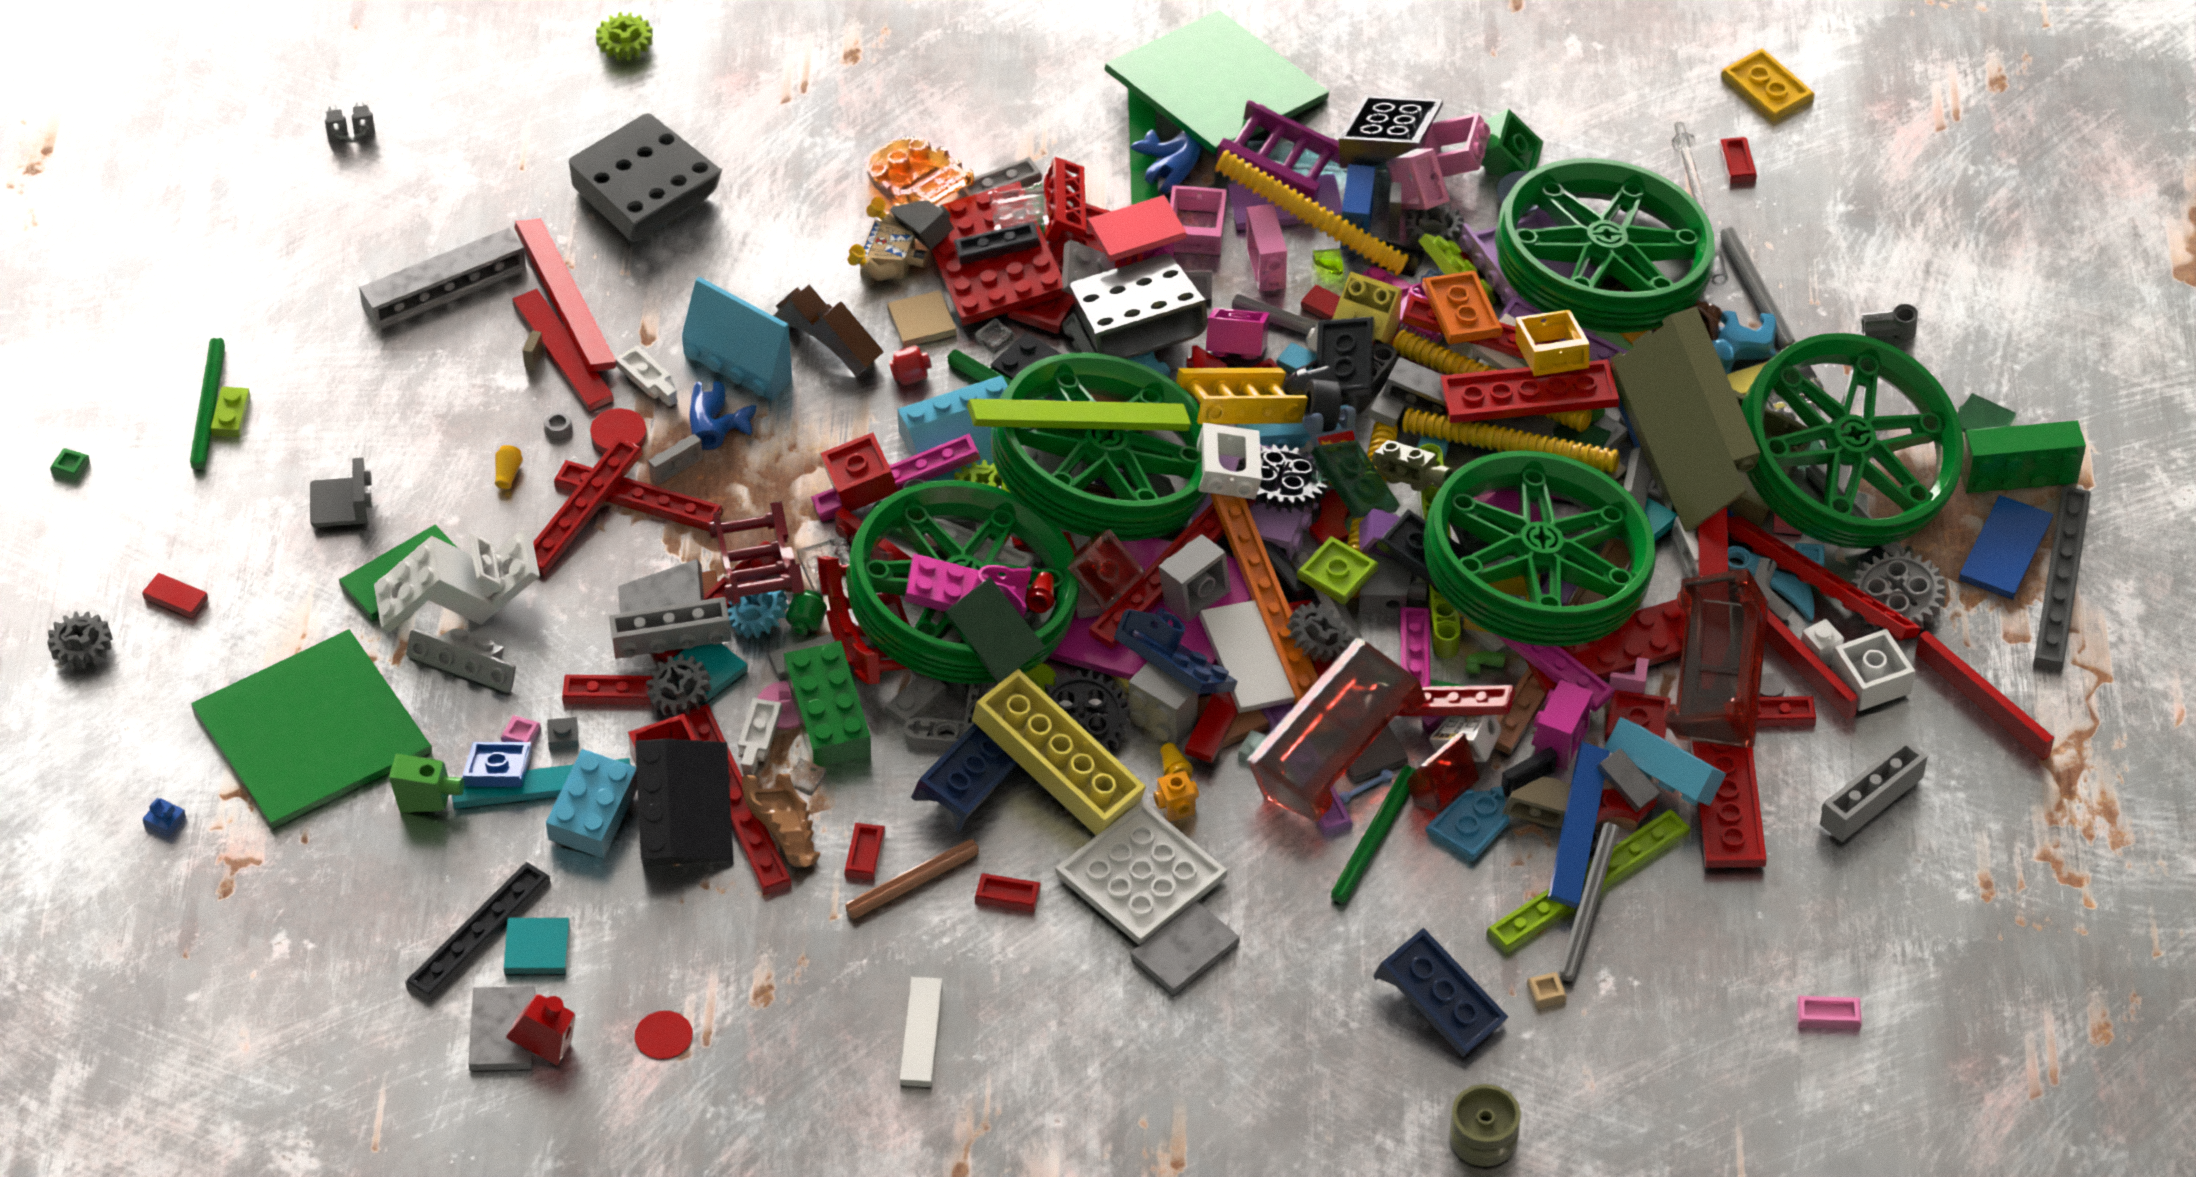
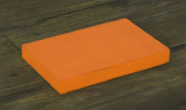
M1476 271L1423 278L1422 288L1448 345L1502 336L1503 329Z

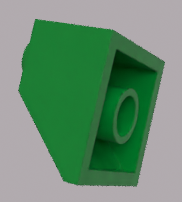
M1509 108L1485 120V123L1490 127L1491 136L1488 139L1481 166L1490 174L1503 177L1517 171L1530 172L1536 169L1543 141Z

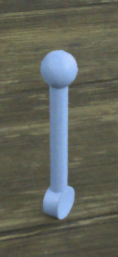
M1385 769L1381 771L1379 777L1349 792H1341L1339 794L1341 801L1347 803L1352 796L1382 781L1390 782L1392 780V772Z

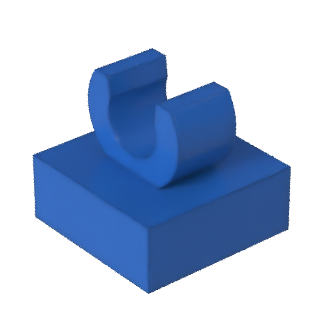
M157 797L149 806L150 810L142 820L145 827L169 838L186 818L184 809Z

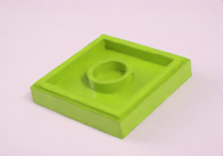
M1330 536L1297 571V578L1345 605L1378 570V562Z

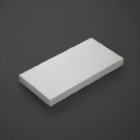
M1255 600L1201 610L1199 618L1219 666L1229 671L1228 675L1238 681L1234 692H1230L1238 713L1293 703L1295 695Z

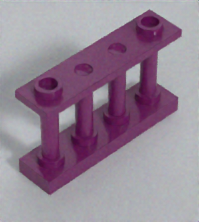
M1248 99L1244 112V120H1247L1246 124L1235 141L1223 137L1218 146L1216 161H1219L1224 151L1229 150L1230 155L1236 154L1237 159L1241 160L1243 158L1245 160L1244 163L1247 165L1251 163V167L1254 169L1256 167L1260 168L1259 172H1267L1266 176L1275 177V181H1282L1281 184L1283 186L1289 185L1290 190L1296 189L1297 194L1303 193L1304 198H1311V202L1315 203L1320 183L1316 181L1329 160L1339 164V142L1334 138H1329L1278 114L1263 104L1255 103ZM1257 126L1271 132L1258 153L1244 147ZM1281 137L1295 143L1283 164L1268 158ZM1305 149L1319 155L1307 176L1292 170Z

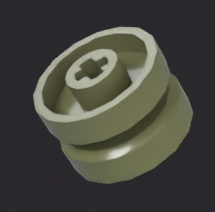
M1491 1084L1472 1085L1461 1091L1454 1100L1451 1111L1449 1139L1452 1149L1461 1159L1468 1163L1484 1167L1498 1165L1509 1159L1517 1148L1521 1111L1518 1101L1507 1090Z

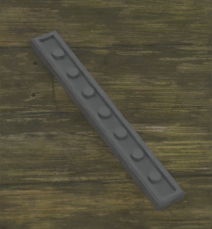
M2062 487L2033 666L2058 671L2063 669L2091 491Z

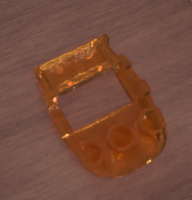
M905 136L891 140L870 153L864 163L871 183L895 205L929 200L936 205L939 201L957 192L965 185H975L974 174L971 168L965 171L962 161L958 157L953 158L950 156L948 149L943 146L938 148L932 147L929 140L921 137ZM937 170L939 171V172H937L936 174H934V175H932L931 177H929V178H927L926 180H924L923 182L919 183V184L916 185L915 187H913V188H911L910 190L906 191V189L910 188L911 186H913L914 184L918 183V182L921 181L922 179H924V178H926L927 176L931 175V174L934 173L935 171H937Z

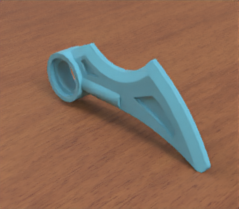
M1740 546L1729 547L1728 567L1738 570L1741 577L1747 574L1754 578L1759 559L1765 557L1756 553H1749L1748 550ZM1739 558L1744 564L1739 566L1733 565L1729 559ZM1775 569L1770 583L1771 588L1796 606L1808 621H1812L1814 619V599L1810 585L1798 580L1797 574H1787Z

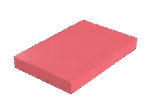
M1165 195L1088 218V226L1109 262L1186 239V230Z

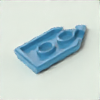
M1503 786L1491 787V790L1487 791L1461 790L1429 823L1425 831L1429 837L1464 859L1474 861L1510 823L1509 815L1502 814L1506 804Z

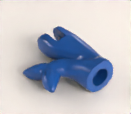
M1150 130L1147 132L1145 140L1137 141L1130 146L1132 150L1138 153L1163 158L1149 167L1145 175V181L1153 185L1159 176L1165 178L1166 180L1160 189L1164 194L1172 190V185L1178 186L1185 179L1204 151V146L1184 131L1173 140L1160 143L1155 131Z
M713 381L712 391L704 392L702 382H696L692 390L689 412L692 435L695 434L701 440L702 450H712L720 447L726 434L732 429H737L749 436L753 432L750 421L756 413V405L743 407L733 414H727L714 419L722 410L726 397L724 385L719 381Z

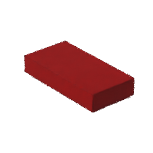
M1747 137L1720 139L1719 147L1729 184L1756 182L1757 173Z
M159 572L142 592L144 599L192 619L208 600L207 592Z
M855 822L844 869L845 877L875 881L885 837V826Z
M981 873L975 894V903L1035 913L1041 891V883Z

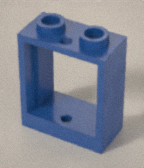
M1348 164L1341 219L1343 221L1345 219L1349 220L1350 225L1356 224L1357 229L1363 228V232L1367 234L1368 232L1370 233L1376 167ZM1340 241V249L1349 250V246L1341 245L1342 242Z

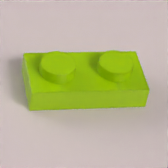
M221 386L211 425L212 436L240 437L251 396L249 388Z

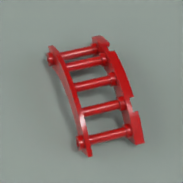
M876 551L877 560L896 561L892 552ZM830 556L817 557L821 593L828 596L830 610L826 611L834 641L842 642L848 665H853L856 669L854 670V675L864 683L878 684L880 683L882 672L908 669L893 659L880 660L890 657L878 647L868 648L860 637H865L866 634L859 625L856 626L852 622L848 609H852L850 601L843 592L841 579L846 576L847 565H841L839 558ZM889 593L877 594L881 602L894 615L910 625L900 595Z

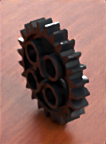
M1272 444V449L1262 445L1260 450L1262 480L1255 498V505L1264 503L1267 510L1274 506L1277 512H1280L1282 508H1286L1289 513H1292L1293 508L1303 512L1304 505L1312 509L1314 503L1320 504L1321 498L1326 497L1329 479L1328 471H1324L1325 465L1317 464V457L1309 459V452L1298 453L1299 449L1297 447L1290 451L1287 445H1284L1282 449H1278L1275 444ZM1246 458L1239 459L1236 472L1243 471L1246 468Z
M1077 670L1076 677L1073 678L1068 672H1065L1064 681L1055 676L1054 687L1046 683L1045 693L1108 752L1109 746L1118 748V739L1124 740L1125 731L1123 729H1128L1129 727L1127 718H1129L1130 710L1126 709L1127 698H1121L1122 689L1113 690V680L1104 684L1103 674L1097 679H1093L1092 671H1089L1086 677H1082L1081 671ZM1092 699H1098L1102 703L1098 705H1093L1088 701ZM1066 700L1070 701L1072 705L1062 706L1059 703ZM1079 714H1084V718H1079ZM1101 726L1104 730L1095 732L1091 730V727Z

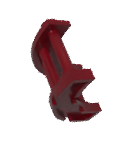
M782 501L770 503V512L765 513V516L721 523L719 511L713 512V521L708 522L711 539H717L726 582L725 593L727 602H731L733 607L739 606L741 603L740 597L781 590L786 593L789 592L791 597L804 595L805 590L800 564L795 563L792 547H785L789 535ZM767 527L768 530H774L775 540L771 541V544L731 551L726 549L723 534ZM772 555L774 558L779 557L780 561H776V564L737 571H732L730 562ZM772 576H778V577H779V578H774V579H768V580H762V581H756V582H750V583L737 584V582H742V581H748V580H754V579H760V578H766V577H772Z

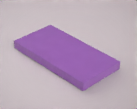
M1335 174L1319 175L1316 180L1320 183L1316 202L1319 203L1321 208L1323 206L1327 207L1326 211L1330 212L1332 210L1334 212L1333 215L1342 216L1343 206ZM1243 184L1228 185V196L1236 230L1246 229L1247 207L1273 204L1274 202H1267L1266 197L1260 198V194L1257 192L1253 194V190L1250 188L1248 190L1245 189ZM1274 206L1280 226L1304 223L1305 220L1302 218L1298 220L1297 215H1289L1290 211L1286 210L1284 212L1281 206Z

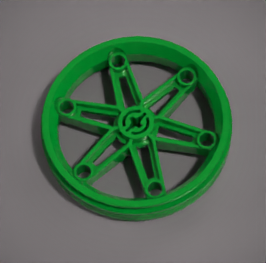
M1565 159L1548 163L1530 171L1513 186L1500 209L1495 231L1496 255L1500 269L1512 288L1522 298L1544 313L1571 310L1581 328L1602 332L1631 333L1648 331L1664 326L1663 319L1671 314L1684 311L1701 298L1709 283L1715 260L1714 233L1710 221L1700 205L1686 191L1653 171L1630 163L1610 159ZM1577 198L1600 199L1611 202L1600 215ZM1536 206L1546 212L1559 226L1540 229L1521 228L1517 230V224L1521 217L1528 210ZM1619 210L1627 213L1622 226L1612 222ZM1638 210L1656 218L1670 229L1633 226ZM1537 259L1577 263L1569 280L1550 270ZM1675 259L1686 261L1692 259V268L1684 279L1675 284L1666 278L1652 263L1655 261ZM1588 263L1598 267L1590 280L1583 277ZM1610 274L1634 292H1617L1598 288Z
M1826 333L1799 340L1781 350L1763 366L1744 397L1741 409L1760 451L1756 466L1746 472L1748 478L1762 500L1776 515L1796 530L1811 538L1838 547L1852 549H1870L1877 545L1900 542L1918 533L1930 524L1946 505L1958 484L1963 463L1964 442L1961 424L1954 405L1944 388L1923 365L1902 350L1888 343L1851 333ZM1816 364H1838L1851 367L1841 403L1803 376L1799 369ZM1880 378L1899 391L1916 408L1919 414L1875 416L1877 379ZM1858 385L1864 386L1861 416L1850 415ZM1772 389L1785 400L1809 429L1769 439L1766 438L1764 424L1765 409ZM1801 393L1832 419L1830 424L1800 396ZM1907 428L1911 430V434L1882 441L1877 440L1875 432ZM1818 440H1823L1826 444V449L1791 452L1789 448ZM1934 441L1936 472L1930 491L1919 483L1894 455V451ZM1873 457L1876 461H1878L1902 485V487L1899 488L1892 480H1890L1869 460ZM1827 464L1824 505L1812 499L1798 488L1780 467ZM1840 464L1852 466L1844 496L1837 495ZM1861 477L1899 505L1904 512L1890 517L1874 519L1850 516Z
M1086 352L1047 357L1027 366L1016 375L1000 399L1036 400L1051 395L1054 401L1096 402L1090 395L1095 394L1123 402L1184 404L1191 422L1188 431H1172L1185 447L1142 434L1144 430L991 427V452L1000 478L1009 491L1039 517L1067 531L1095 539L1139 541L1159 537L1174 531L1186 523L1203 504L1208 493L1200 492L1198 489L1203 476L1202 452L1197 451V440L1202 428V424L1197 422L1200 405L1176 382L1143 364L1113 355ZM1022 445L1066 459L1050 475L1031 459L1022 448ZM1083 460L1089 467L1073 479L1069 475L1070 472ZM1118 467L1124 470L1129 480L1135 487V492H1133L1131 487L1128 485L1126 480L1118 471ZM1144 473L1179 476L1184 479H1190V481L1179 492L1158 498ZM1101 477L1120 500L1096 496L1081 490Z
M1539 451L1494 453L1480 457L1459 468L1446 480L1434 497L1423 535L1425 560L1430 577L1441 595L1455 610L1474 624L1491 633L1513 641L1539 646L1560 647L1584 644L1603 638L1619 629L1631 618L1646 597L1656 561L1655 540L1650 522L1642 507L1625 488L1603 472L1585 463L1565 456ZM1499 491H1518L1519 514L1516 515L1473 498ZM1549 495L1572 502L1589 512L1555 519ZM1537 501L1542 522H1530V502ZM1448 521L1455 526L1462 527L1491 546L1459 560L1449 543L1447 533ZM1590 527L1595 528V530L1572 539H1564L1563 537ZM1618 535L1628 549L1631 560V574L1624 569L1614 566L1588 549ZM1507 556H1515L1516 558L1486 569L1483 567ZM1548 572L1549 594L1542 595L1537 573ZM1524 576L1530 602L1507 595L1488 584ZM1561 580L1604 595L1607 599L1586 605L1561 606Z
M941 480L917 484L900 490L883 500L871 511L858 529L851 546L846 570V585L853 614L861 629L875 646L894 661L910 670L928 677L955 683L983 684L997 682L968 645L942 640L953 626L945 616L937 626L931 622L937 609L925 607L913 628L894 615L877 596L876 593L880 592L902 596L906 594L908 579L894 577H908L911 560L870 561L872 553L881 540L899 527L903 534L907 536L918 555L941 560L923 536L928 534L949 558L946 562L980 570L987 565L1027 568L996 562L1010 535L1030 548L1043 561L1048 569L1032 568L1028 584H1033L1041 572L1052 574L1054 577V601L1056 600L1051 615L1034 632L1045 647L1018 668L1023 673L1034 669L1044 662L1059 646L1070 629L1079 596L1078 569L1072 548L1056 525L1029 510L1008 491L987 484L961 480ZM934 519H961L983 525L962 548ZM989 537L994 543L982 563L972 556ZM1003 572L998 573L999 576H1006ZM1027 585L1026 593L1032 585Z

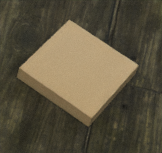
M940 290L887 303V310L903 348L957 335V328Z

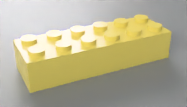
M1017 669L976 702L972 721L1096 836L1141 802L1146 786L1021 670Z

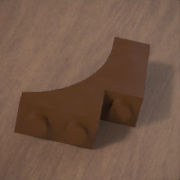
M810 284L802 290L796 287L775 306L779 311L773 315L774 317L788 323V326L802 330L819 340L834 352L855 376L884 353L882 348L842 301L834 307L830 303L827 305Z

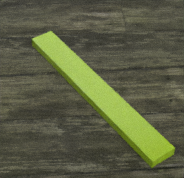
M969 399L967 404L973 426L1188 431L1191 425L1184 404Z
M1669 809L1617 843L1612 852L1601 892L1688 836L1691 828L1675 812ZM1592 860L1587 864L1582 893L1585 887V883L1588 877ZM1548 888L1488 927L1486 935L1505 954H1508L1575 910V908L1547 899Z

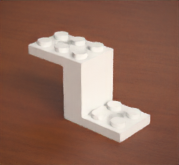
M522 528L495 551L501 588L489 598L485 597L477 581L472 555L430 536L374 584L381 629L391 632L428 600L482 625L540 577L531 532Z

